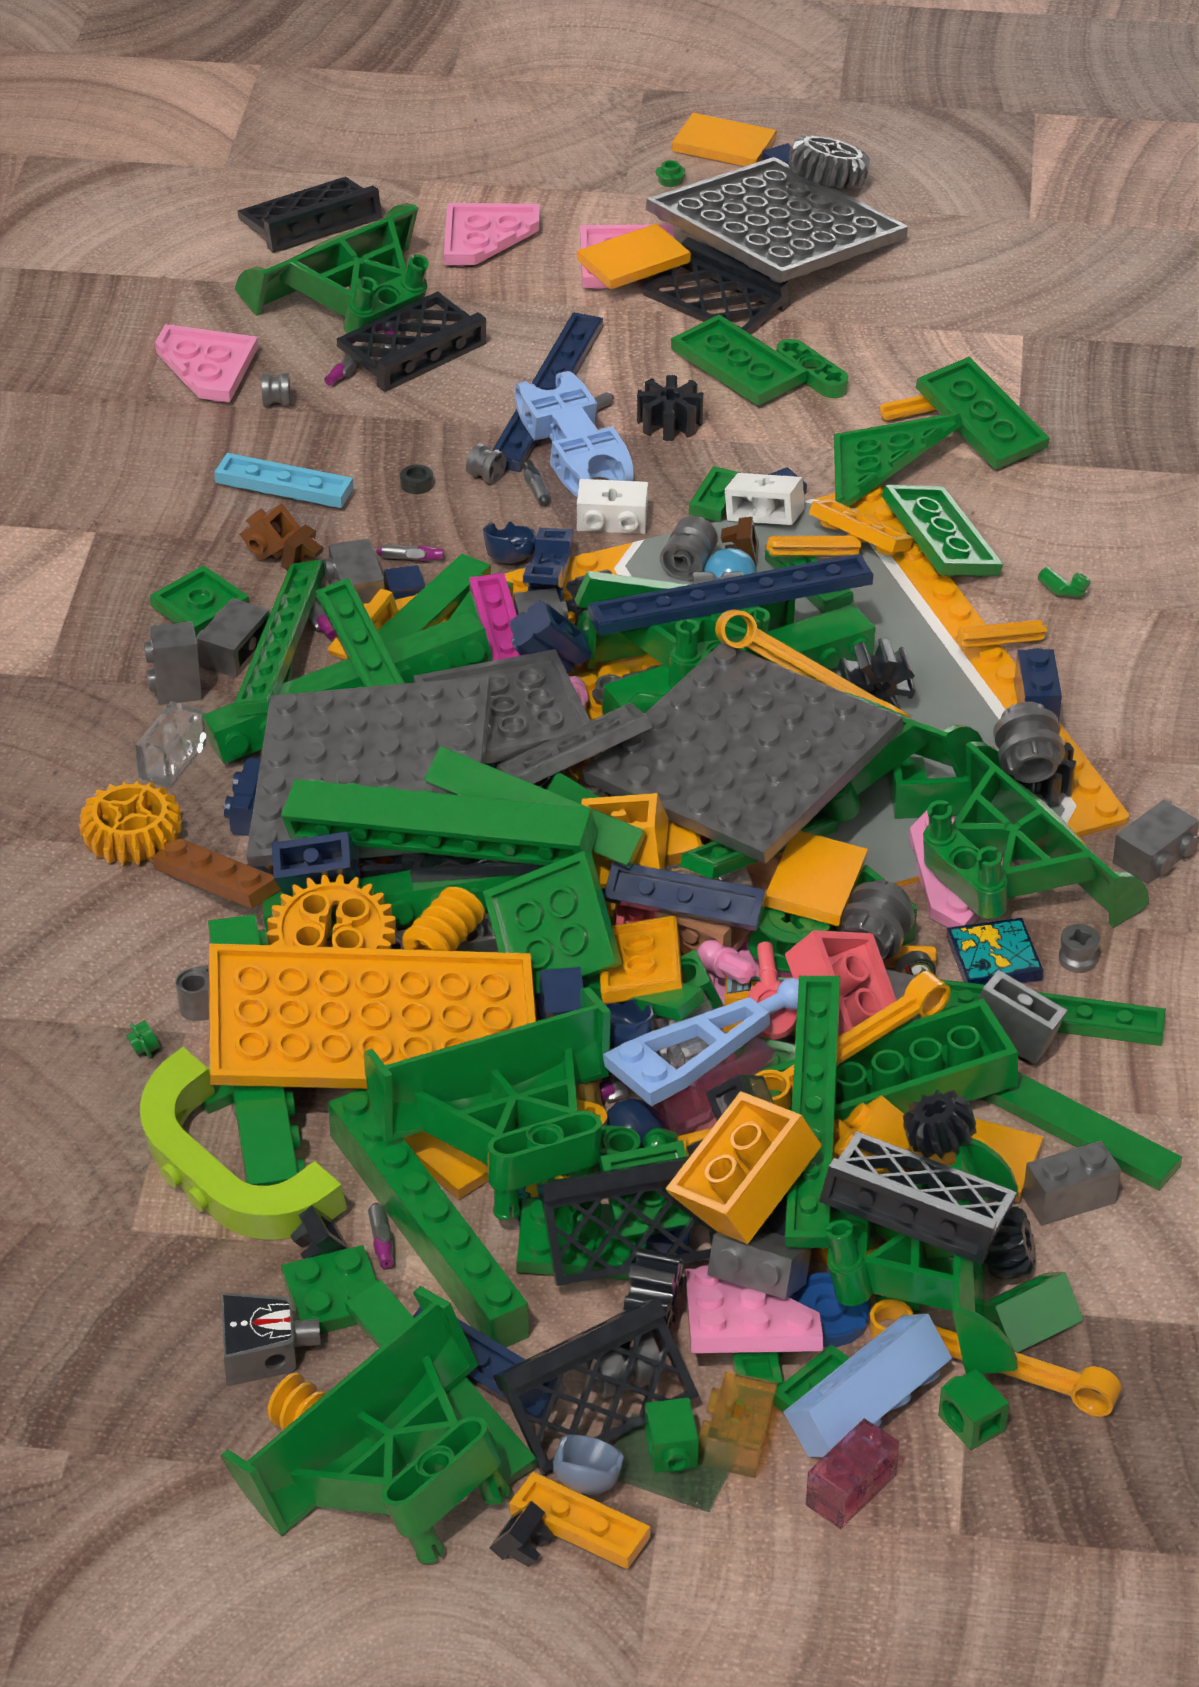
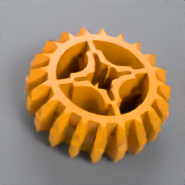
M123 780L122 785L119 786L109 784L106 791L96 790L95 797L87 798L85 807L81 808L80 835L83 836L87 851H92L96 859L105 858L108 864L120 861L122 867H124L127 862H135L138 866L140 861L143 860L153 862L151 856L162 849L164 850L168 842L180 838V832L182 831V814L174 795L168 794L165 787L156 788L154 782L142 785L139 780L134 784H127Z

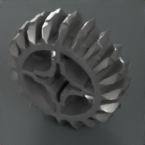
M803 135L796 138L791 146L788 157V166L799 177L816 182L818 185L822 184L827 187H836L837 189L845 188L849 190L863 186L870 168V158L858 147H853L850 143H844L841 140H835L830 137L826 138L820 135Z

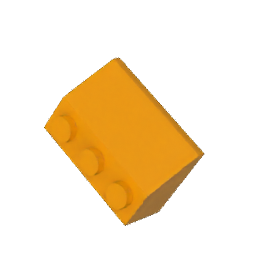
M740 1091L666 1187V1190L672 1197L714 1230L748 1245L822 1145L802 1115Z

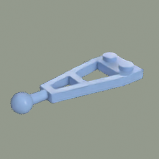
M788 978L778 986L776 994L759 1003L749 997L625 1042L603 1054L605 1067L650 1106H653L687 1088L770 1026L771 1014L782 1008L797 1010L799 979ZM743 1021L726 1034L720 1030V1028ZM695 1037L701 1038L709 1045L677 1070L656 1053V1051Z

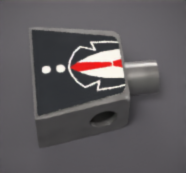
M221 1294L223 1350L227 1386L292 1373L296 1369L295 1347L321 1345L319 1319L293 1321L291 1299L287 1296Z

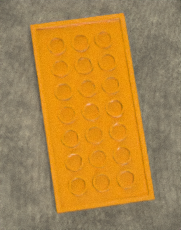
M209 944L210 1085L368 1089L365 1077L364 1051L373 1049L382 1062L388 1065L536 1022L530 953Z

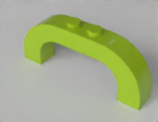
M185 1047L173 1053L153 1072L145 1085L140 1101V1118L148 1148L154 1162L160 1168V1173L164 1180L172 1188L179 1186L186 1193L189 1202L199 1212L205 1210L221 1225L240 1235L262 1240H280L291 1238L290 1235L302 1223L299 1214L311 1205L332 1220L347 1209L342 1184L316 1161H313L295 1176L282 1183L269 1186L252 1185L236 1177L183 1130L182 1126L188 1115L215 1094L213 1085H210L209 1068Z

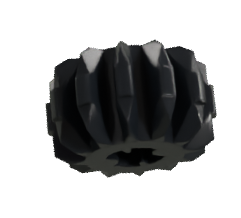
M937 1089L934 1095L926 1096L921 1094L920 1102L908 1104L909 1112L903 1115V1127L908 1143L912 1146L914 1152H921L926 1158L937 1154L942 1159L946 1153L953 1152L958 1154L960 1146L971 1145V1136L977 1133L976 1121L971 1105L967 1102L966 1097L958 1096L955 1090L942 1094Z
M1018 1206L1011 1207L995 1235L984 1261L993 1277L1019 1278L1021 1275L1030 1274L1035 1263L1034 1235L1031 1232V1224L1027 1219L1026 1212Z

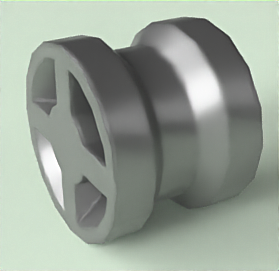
M262 373L263 406H270L272 403L290 406L289 373H282L280 376Z
M481 443L476 444L467 457L466 472L474 477L482 476L484 481L494 484L500 480L505 471L507 456L499 450L490 451L488 446Z
M1072 924L1063 929L1060 938L1059 963L1063 968L1074 973L1091 971L1096 966L1098 960L1099 933L1096 929L1085 924Z

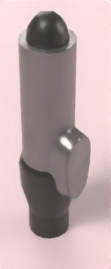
M525 461L522 465L524 479L530 485L538 504L547 505L550 501V496L541 479V474L532 461Z

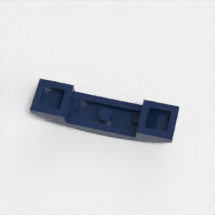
M539 527L535 539V554L532 563H527L523 574V584L525 586L563 587L570 563L574 529Z

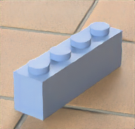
M929 1314L902 1315L783 1413L808 1457L836 1459L846 1454L852 1448L851 1442L859 1435L869 1433L880 1426L882 1423L881 1417L888 1411L897 1409L909 1402L911 1399L910 1393L917 1387L926 1385L938 1378L941 1374L939 1369L948 1363L952 1357Z

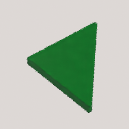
M961 412L834 434L835 501L847 507L854 504L962 426Z

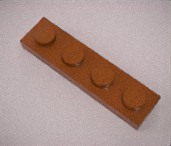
M181 838L168 842L164 850L162 849L151 856L156 870L251 909L280 890L273 875Z

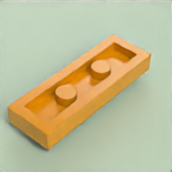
M832 499L812 501L809 515L820 519V524L824 527L848 532L847 536H856L863 543L869 542L876 545L875 550L885 555L893 556L896 552L909 551L911 549L914 537Z
M535 1472L530 1474L509 1502V1512L513 1515L530 1501H533L545 1512L541 1520L555 1536L627 1570L650 1539L649 1525Z

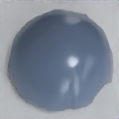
M566 1435L562 1437L553 1460V1472L559 1482L582 1495H600L613 1488L616 1484L623 1463V1454L611 1444L597 1438L584 1435Z

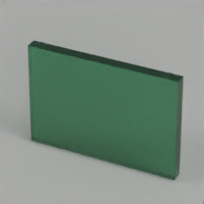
M632 1413L630 1418H633L638 1414ZM644 1423L620 1435L614 1446L623 1454V1463L617 1481L702 1511L710 1512L739 1455V1449L698 1435V1468L685 1469L679 1472L653 1473Z

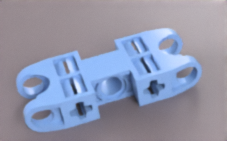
M572 372L558 373L556 375V389L553 390L540 389L534 384H529L527 381L516 383L515 402L522 423L534 441L550 437L552 440L550 465L563 485L573 495L578 497L580 479L602 477L616 481H633V464L627 446L613 426L597 430L595 427L597 402L584 383Z

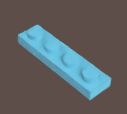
M231 453L225 455L214 472L215 483L323 504L328 507L342 508L354 489L352 477Z

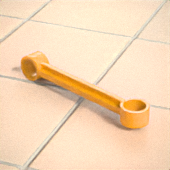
M728 610L718 618L715 629L718 639L723 644L734 648L746 647L774 664L839 691L876 702L911 718L909 714L873 696L757 628L755 619L749 613L740 610ZM734 616H741L747 623V634L737 643L730 642L725 634L726 623Z
M930 971L918 974L907 986L903 997L838 1037L837 1065L919 1014L924 1018L939 1013L946 1006L950 998V987ZM794 1065L783 1072L764 1070L755 1074L757 1076H764L769 1090L782 1092L780 1095L772 1097L774 1104L789 1109L791 1106V1094L793 1093Z
M885 1299L876 1303L870 1311L869 1333L871 1339H874L886 1329V1327L878 1324L881 1321L897 1320L902 1315H913L910 1306L897 1299ZM935 1326L951 1357L962 1360L957 1333ZM1015 1352L1018 1359L1017 1370L999 1372L1069 1395L1076 1407L1084 1413L1095 1417L1109 1415L1122 1391L1119 1379L1104 1368L1090 1366L1084 1368L1081 1373L1017 1352Z

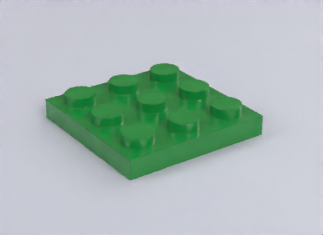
M579 852L483 891L498 951L500 953L531 954L534 999L539 997L540 970L581 967L582 980L622 965L591 852Z

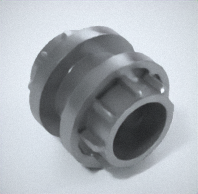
M1021 702L1007 708L1002 713L1001 719L995 724L993 736L995 744L999 748L998 757L1001 768L1006 773L1014 776L1016 780L1026 783L1045 780L1056 772L1058 765L1064 759L1065 747L1062 738L1059 736L1060 727L1058 719L1052 711L1045 709L1042 704Z
M876 880L862 883L850 895L849 903L844 908L840 925L836 926L837 931L873 933L882 960L891 958L899 951L904 941V936L910 931L915 921L913 904L910 902L909 896L904 889L893 882Z

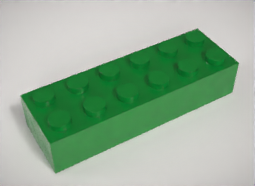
M984 998L902 1024L837 1065L835 1120H845L859 1104L864 1103L867 1105L881 1095L902 1113L906 1114L909 1112L908 1104L920 1102L921 1094L926 1096L934 1095L937 1089L942 1094L955 1090L958 1096L966 1097L967 1102L1018 1086V1051ZM794 1059L759 1070L758 1072L764 1070L783 1072L794 1065ZM769 1090L771 1097L782 1093L777 1090ZM793 1093L791 1094V1106H790V1108L788 1109V1110H790V1111H792V1097H793Z

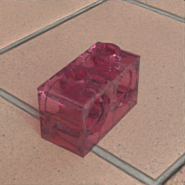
M864 1418L808 1471L806 1506L839 1529H842L897 1475L900 1441Z

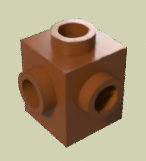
M280 503L267 512L260 508L246 519L249 526L239 535L245 541L249 550L261 562L270 555H273L275 559L283 555L284 542L301 527L285 506Z

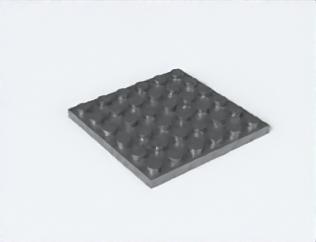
M775 157L647 198L645 209L656 215L659 220L671 223L678 227L681 232L695 236L702 240L703 244L719 249L725 254L743 262L749 268L770 277V280L777 283H782L801 275H808L815 270L830 267L832 264L843 260H850L854 256L869 253L885 245H891L896 241L907 238L908 233L907 225L833 187H827L822 184L818 185L816 182L799 177L797 173L791 170L787 163Z
M721 643L645 713L651 723V729L606 749L583 770V775L586 783L615 796L658 793L670 821L766 864L904 728L903 717L741 649Z
M489 676L271 695L246 853L249 866L273 865L272 843L293 840L289 838L281 814L295 779H317L331 783H356L361 786L394 787L396 789L412 791L428 790L434 793L450 794L427 784L424 778L440 746L485 764L492 690ZM357 846L359 858L419 853Z

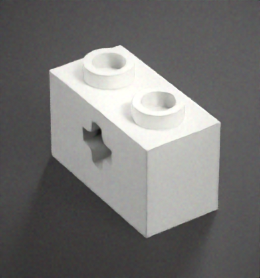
M737 473L725 488L727 521H738L739 518L753 517L754 523L793 525L805 509L803 477Z
M580 479L577 498V531L645 534L648 510V482Z

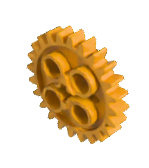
M339 874L336 881L331 883L327 875H322L321 884L317 885L312 879L307 878V888L304 890L294 884L292 886L293 897L281 894V906L273 905V917L267 920L268 945L327 947V938H329L331 933L332 909L334 905H338L336 910L337 924L333 926L332 947L391 949V944H396L395 916H392L391 904H384V894L381 892L373 895L372 884H368L360 889L357 877L349 884H345L343 874Z

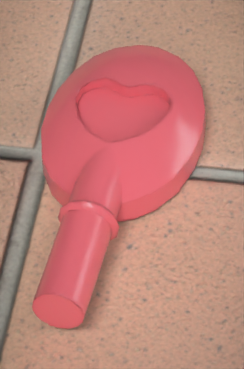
M761 942L757 946L760 968L759 977L761 981L754 985L748 994V998L751 997L757 1003L776 994L781 983L776 977L778 972L775 968L773 945L770 942ZM782 1008L771 1014V1025L758 1035L771 1040L786 1037L796 1025L797 1010Z

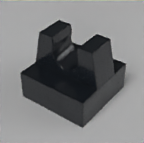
M312 1205L299 1214L302 1223L290 1236L293 1242L300 1247H304L311 1241L309 1247L301 1253L303 1259L348 1249L334 1221Z
M530 1501L510 1517L489 1548L502 1560L507 1556H511L529 1567L541 1555L531 1546L530 1540L543 1547L554 1536L541 1520L545 1512L533 1501Z

